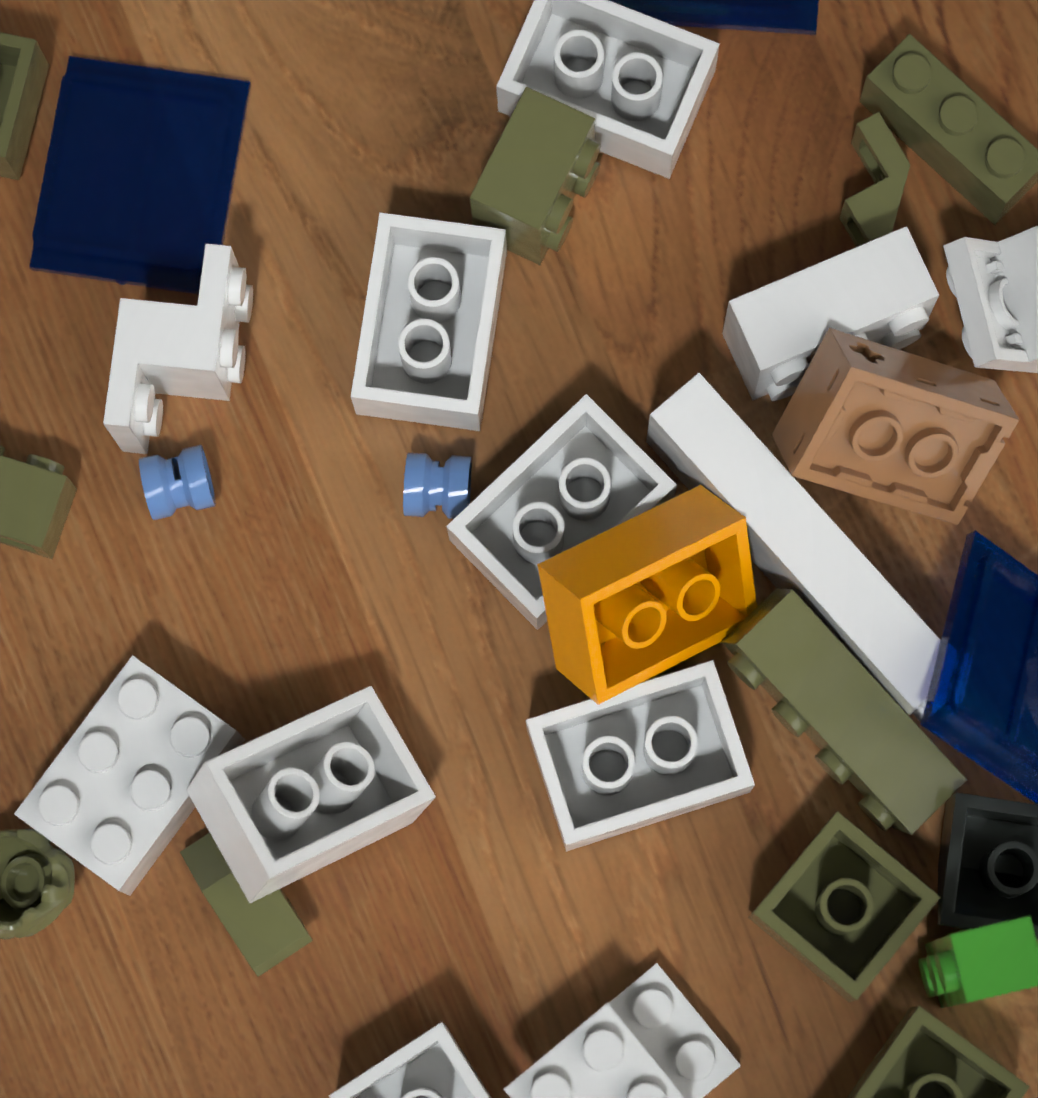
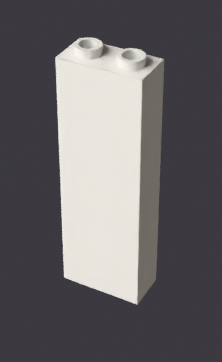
M700 372L650 414L647 443L689 490L702 485L746 517L751 560L776 588L793 589L909 717L914 714L922 723L959 689L951 679L961 670L963 664L801 484L791 476L790 472Z

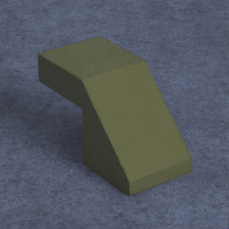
M879 112L857 123L851 142L875 182L874 185L846 199L839 217L856 247L892 232L911 165Z
M210 832L180 852L202 893L258 977L313 941L281 888L249 903Z

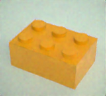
M702 485L537 564L556 669L598 705L722 642L757 608L746 517Z

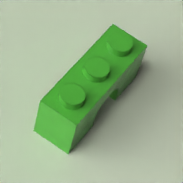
M1030 916L947 935L925 944L927 957L919 959L920 974L928 997L938 996L941 1008L1038 986V943Z

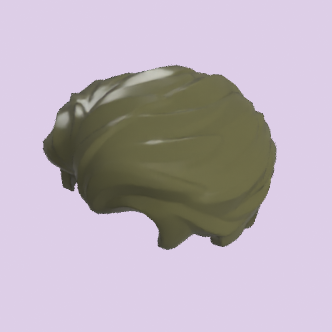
M35 829L0 831V939L6 940L15 937L33 936L50 925L72 902L75 887L74 865L64 851L54 848L50 844L49 839Z

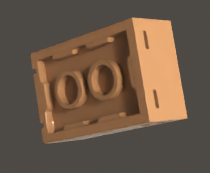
M829 328L771 436L793 477L958 525L968 509L966 500L972 502L1005 446L1002 438L1010 437L1020 419L995 380Z

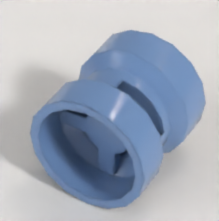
M202 445L184 448L177 457L165 459L158 454L139 458L142 486L153 520L171 517L177 508L190 506L195 510H202L216 506L211 474Z
M407 453L403 491L404 516L424 517L429 511H436L437 505L442 506V512L448 519L457 517L470 504L471 456L452 455L445 461V466L440 467V462L432 460L428 454Z

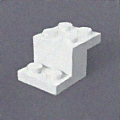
M1038 226L999 242L963 237L943 245L948 262L946 270L947 282L958 301L964 324L962 341L967 353L973 359L974 367L1038 373Z
M205 243L197 306L120 298L103 424L122 452L147 454L150 436H159L163 418L162 399H155V393L230 401L232 383L242 382L246 352L245 346L238 345V332L240 322L249 323L251 318L253 286L246 284V268L239 267L231 246Z
M656 963L611 1002L605 1004L504 1088V1091L510 1098H703L741 1065Z

